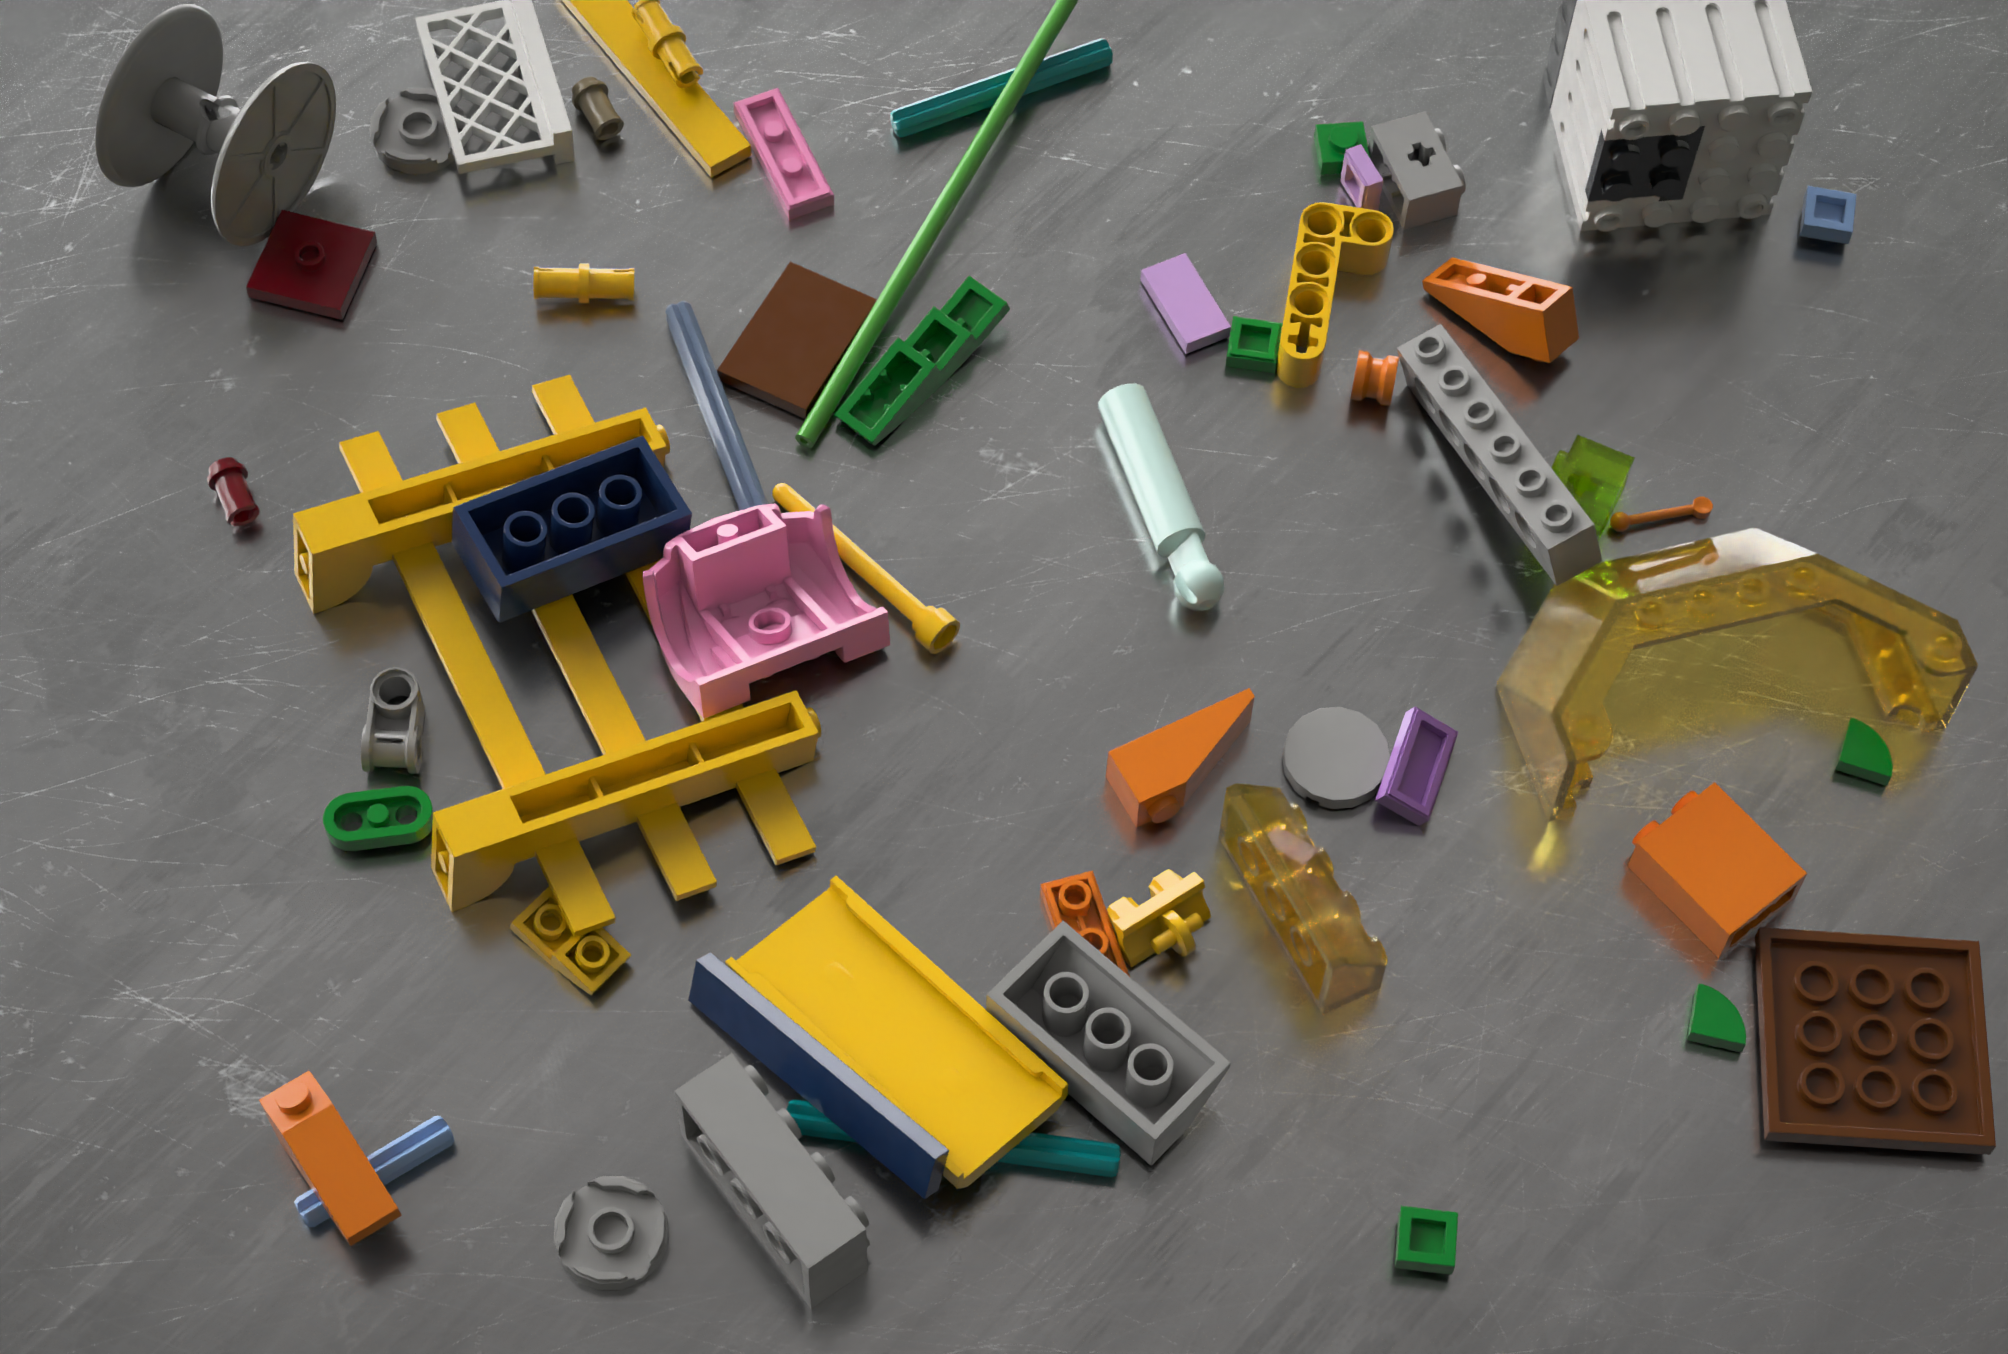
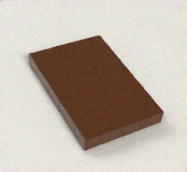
M790 261L717 369L720 381L806 419L877 299Z

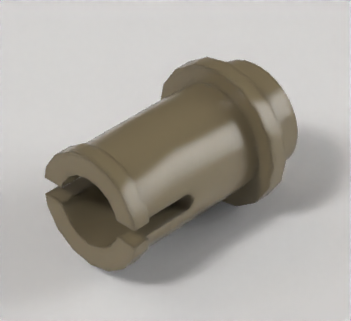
M585 77L573 86L572 103L576 109L583 111L598 139H611L621 132L624 122L618 116L607 97L609 90L606 84L595 77Z

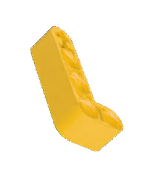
M1314 203L1303 210L1300 217L1276 363L1277 375L1285 384L1295 388H1304L1315 383L1320 376L1337 271L1373 275L1386 267L1394 227L1390 218L1384 213L1332 203ZM1297 346L1307 347L1306 353L1296 352Z

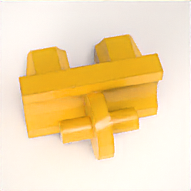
M1167 869L1153 878L1149 885L1151 899L1139 906L1131 897L1127 898L1124 896L1108 906L1107 913L1113 930L1117 935L1123 959L1130 967L1138 964L1153 953L1160 954L1170 947L1183 957L1194 952L1196 946L1192 933L1204 926L1203 922L1211 918L1210 910L1203 896L1204 880L1195 872L1182 878L1172 870Z

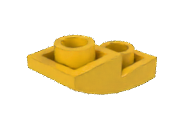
M550 886L518 915L510 925V929L532 950L590 995H593L631 957V954L603 927L574 937Z

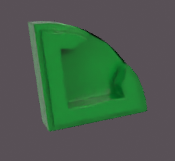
M1851 717L1846 727L1835 770L1887 786L1892 777L1893 764L1885 741L1869 725Z
M1698 983L1694 993L1687 1040L1742 1053L1746 1045V1030L1739 1011L1725 995L1712 987Z

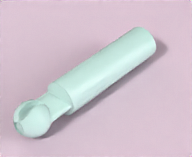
M1136 383L1117 386L1104 394L1098 402V409L1156 551L1160 556L1169 560L1175 575L1173 581L1175 596L1182 606L1193 611L1208 610L1215 606L1225 590L1224 577L1216 565L1208 560L1202 542L1205 540V531L1146 390L1142 385Z

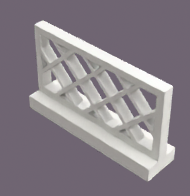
M500 0L415 17L417 31L459 174L553 155L556 165L575 161L572 128L532 0ZM503 17L505 26L496 37L478 29L480 24L486 20ZM448 28L459 33L451 44L447 46L432 39L429 32ZM469 38L488 46L478 60L460 52ZM498 51L516 59V62L507 73L488 65ZM451 61L470 69L460 82L441 74ZM480 75L499 83L489 96L470 88ZM509 88L527 96V99L518 110L500 102V99ZM461 98L480 106L471 119L452 112ZM491 111L510 120L500 133L481 125ZM522 125L537 132L540 140L521 144L510 138L518 127ZM472 135L492 143L485 152L465 155L463 150L464 145Z

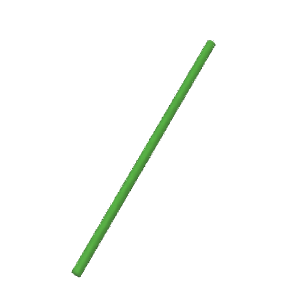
M1056 0L796 434L795 439L802 446L807 448L814 446L1078 0Z

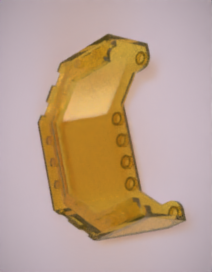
M1751 528L1600 562L1558 586L1554 584L1498 679L1496 687L1548 822L1574 816L1577 804L1573 797V789L1579 786V789L1590 787L1593 775L1588 762L1605 755L1611 745L1613 729L1603 702L1631 652L1635 649L1814 608L1847 625L1886 716L1897 715L1900 709L1910 710L1920 718L1918 727L1921 733L1947 727L1979 665L1957 619L1815 552L1760 529Z

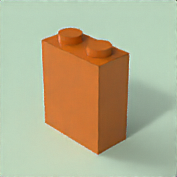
M1714 782L1699 795L1693 790L1683 796L1672 808V816L1661 824L1653 820L1643 827L1632 841L1635 849L1628 868L1719 959L1796 898L1807 872Z

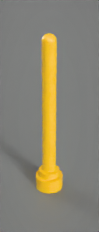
M780 483L773 488L772 496L774 500L787 512L815 511V508L788 484ZM833 525L840 559L912 622V630L916 632L915 639L930 653L936 654L945 649L958 634L960 622L944 608L926 607Z

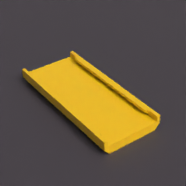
M836 875L830 879V888L739 959L735 960L730 957L725 961V965L949 1150L943 1176L957 1189L968 1187L1052 1116L1068 1095L1069 1084Z

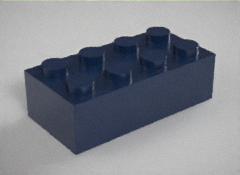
M642 435L454 506L452 545L497 621L500 623L661 560L665 544L679 534L690 530L692 512Z

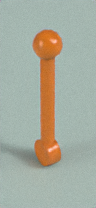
M1697 497L1691 505L1633 515L1617 512L1611 516L1610 526L1617 532H1623L1630 525L1693 515L1698 519H1705L1710 515L1713 504L1706 497Z

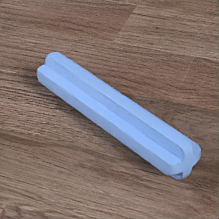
M434 1116L368 1155L367 1159L383 1185H386L452 1146L454 1136L446 1121L441 1116ZM312 1189L296 1198V1209L308 1227H315L330 1218V1215Z

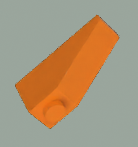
M1453 257L1422 280L1425 291L1510 353L1529 357L1538 362L1551 363L1579 339L1573 287Z
M1250 688L1108 752L1106 778L1136 828L1150 821H1153V823L1164 822L1173 817L1186 804L1251 722L1255 696Z
M310 1071L305 1072L259 1099L281 1145L350 1246L402 1216L335 1106Z

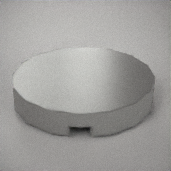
M405 89L399 91V97L393 98L391 101H389V98H386L377 106L370 119L369 134L377 157L388 167L406 174H428L447 167L455 160L435 89ZM456 105L452 112L466 118L463 110Z
M1343 707L1319 708L1302 716L1289 730L1282 753L1284 775L1294 791L1306 799V796H1308L1312 800L1319 801V806L1330 809L1353 808L1370 800L1379 790L1390 759L1387 739L1378 725L1362 713Z
M601 1176L588 1181L587 1186L580 1188L576 1193L574 1190L564 1199L554 1220V1244L563 1268L579 1283L597 1290H623L643 1282L660 1266L669 1246V1222L663 1205H661L654 1193L645 1184L625 1176Z

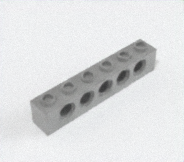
M1439 324L1397 347L1407 386L1555 585L1558 586L1602 562L1594 523L1444 327Z

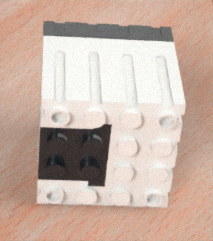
M1563 0L1562 5L1559 6L1554 27L1555 37H1552L1548 52V66L1544 69L1542 79L1549 107L1551 108L1553 124L1580 231L1597 229L1600 231H1612L1623 227L1645 225L1659 227L1669 223L1692 222V220L1697 223H1706L1715 219L1738 218L1740 216L1752 219L1761 215H1770L1774 205L1772 196L1778 194L1784 176L1782 166L1788 165L1794 147L1792 136L1798 135L1805 115L1803 104L1809 103L1812 94L1786 0Z

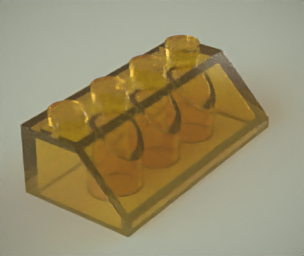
M1235 783L1226 787L1219 839L1322 1015L1380 989L1386 965L1388 964L1385 949L1380 940L1375 935L1369 936L1361 924L1360 910L1353 895L1348 890L1342 892L1334 879L1333 864L1326 850L1322 846L1315 847L1307 834L1308 825L1301 808L1295 802L1289 804L1280 787Z

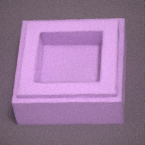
M1361 144L1346 149L1340 181L1356 207L1377 211L1384 180Z

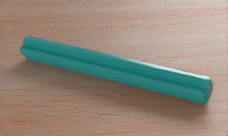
M1100 38L1045 57L1023 95L1111 65L1113 63V52L1106 39ZM1016 68L893 110L890 113V122L895 134L903 138L994 106Z

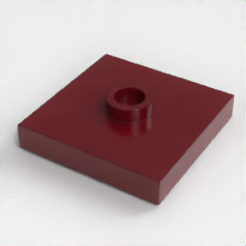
M281 210L246 285L248 297L343 320L377 244L375 232Z

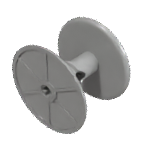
M194 4L177 5L151 20L132 40L118 61L106 86L98 112L95 131L97 161L102 173L110 182L122 187H138L151 183L168 172L184 156L193 142H196L197 149L203 155L219 154L211 188V211L215 226L220 235L233 245H254L270 236L281 210L293 212L307 196L327 155L336 118L335 87L329 73L323 67L311 62H299L288 65L271 75L257 88L241 110L236 100L231 96L225 95L216 98L223 67V41L220 29L213 16L202 7ZM220 106L230 111L227 117L221 118L218 112Z

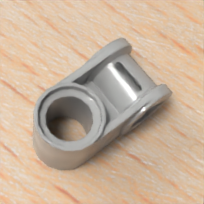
M400 667L387 668L379 672L372 681L367 720L361 739V765L364 772H373L375 767L407 768L410 774H418L420 772L423 753L422 733L425 706L418 681L414 674L407 669ZM403 695L409 697L399 705L387 704L390 699L396 696Z

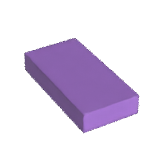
M1413 707L1405 712L1375 801L1418 826L1428 822L1458 731L1417 707Z

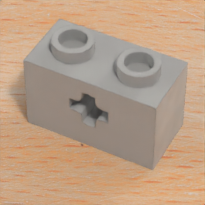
M1426 111L1371 126L1368 143L1370 159L1384 180L1382 189L1403 230L1457 215L1461 195L1466 190L1464 174L1458 165L1453 166L1447 154L1444 135L1439 128L1434 129Z

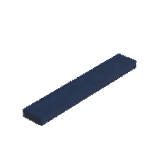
M708 953L696 960L688 998L689 1002L922 1198L926 1199L939 1190L949 1150L715 955Z

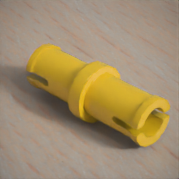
M639 0L634 5L635 9L631 10V15L648 38V49L655 58L662 60L677 87L686 88L695 84L700 79L699 75H703V68L697 63L686 46V35L679 26L672 24L661 7L659 0Z
M579 264V269L534 267V299L574 298L579 299V304H589V299H629V301H634V268L589 269V264Z

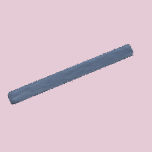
M686 301L670 304L665 311L667 315L666 320L739 511L754 506L768 504L693 308Z

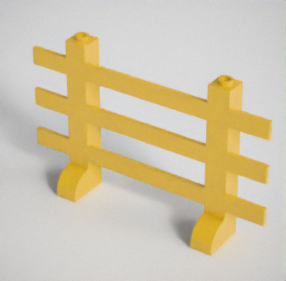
M569 374L532 385V393L554 435L499 451L475 402L437 413L436 420L458 464L406 480H402L379 431L339 442V449L361 493L293 513L295 576L313 614L330 609L348 600L366 584L371 576L373 566L391 560L394 561L503 788L433 812L431 869L451 912L484 899L509 878L516 863L536 857L573 936L577 937L614 924L616 920L579 841L637 822L675 900L678 901L715 888L717 880L680 807L736 788L776 866L814 853L816 845L778 773L814 760L817 740L821 737V725L813 708H806L797 690L745 708L740 704L704 719L696 710L702 722L646 741L573 595H569L531 611L603 755L549 774L545 773L435 547L452 542L454 506L642 435L664 468L665 456L670 453L669 439L663 426L660 424L655 425L646 407L594 422ZM658 561L625 573L650 622L651 619L643 585V571H648Z

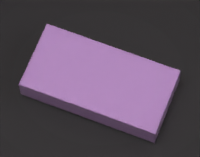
M1186 253L1141 270L1140 280L1185 354L1230 337V324Z

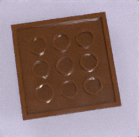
M1759 927L1755 935L1765 1141L1985 1155L1992 1153L1996 1147L1979 941Z

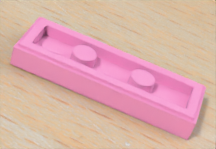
M779 88L734 102V114L788 219L791 220L834 205V194Z

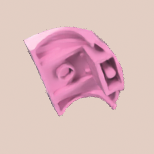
M774 503L754 506L715 517L670 540L664 546L663 558L648 571H643V585L647 608L665 661L680 689L703 719L750 701L749 683L770 677L774 673L802 662L816 659L825 653L834 650L840 659L846 663L890 646L888 611L884 607L877 609L865 603L854 589L839 557L834 537L831 510L824 504L819 505L814 512L781 513L779 506Z

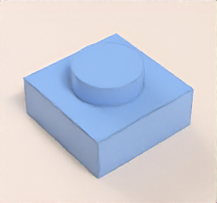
M1808 186L1803 200L1800 236L1849 244L1853 233L1857 194Z

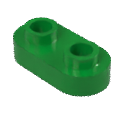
M399 786L345 793L337 796L326 806L323 813V824L327 837L334 846L345 851H358L411 844L422 840L432 830L434 810L429 796L417 787ZM413 815L417 817L410 824L404 825L399 823L400 819L404 816ZM352 822L362 824L356 831L344 830Z

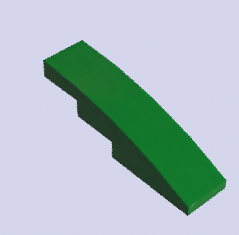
M968 276L941 310L933 306L905 341L899 337L894 341L834 415L875 446L915 412L967 360L1010 311L1008 303L974 278Z

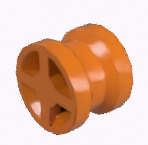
M1359 350L1350 400L1362 401L1364 398L1376 399L1380 405L1390 407L1399 357L1388 355L1384 359L1373 358L1370 352Z

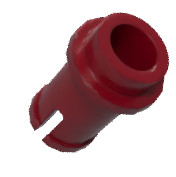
M232 457L215 461L208 469L207 483L212 490L217 491L226 513L227 522L231 523L232 526H242L254 521L260 514V510L246 482L248 477L247 468Z

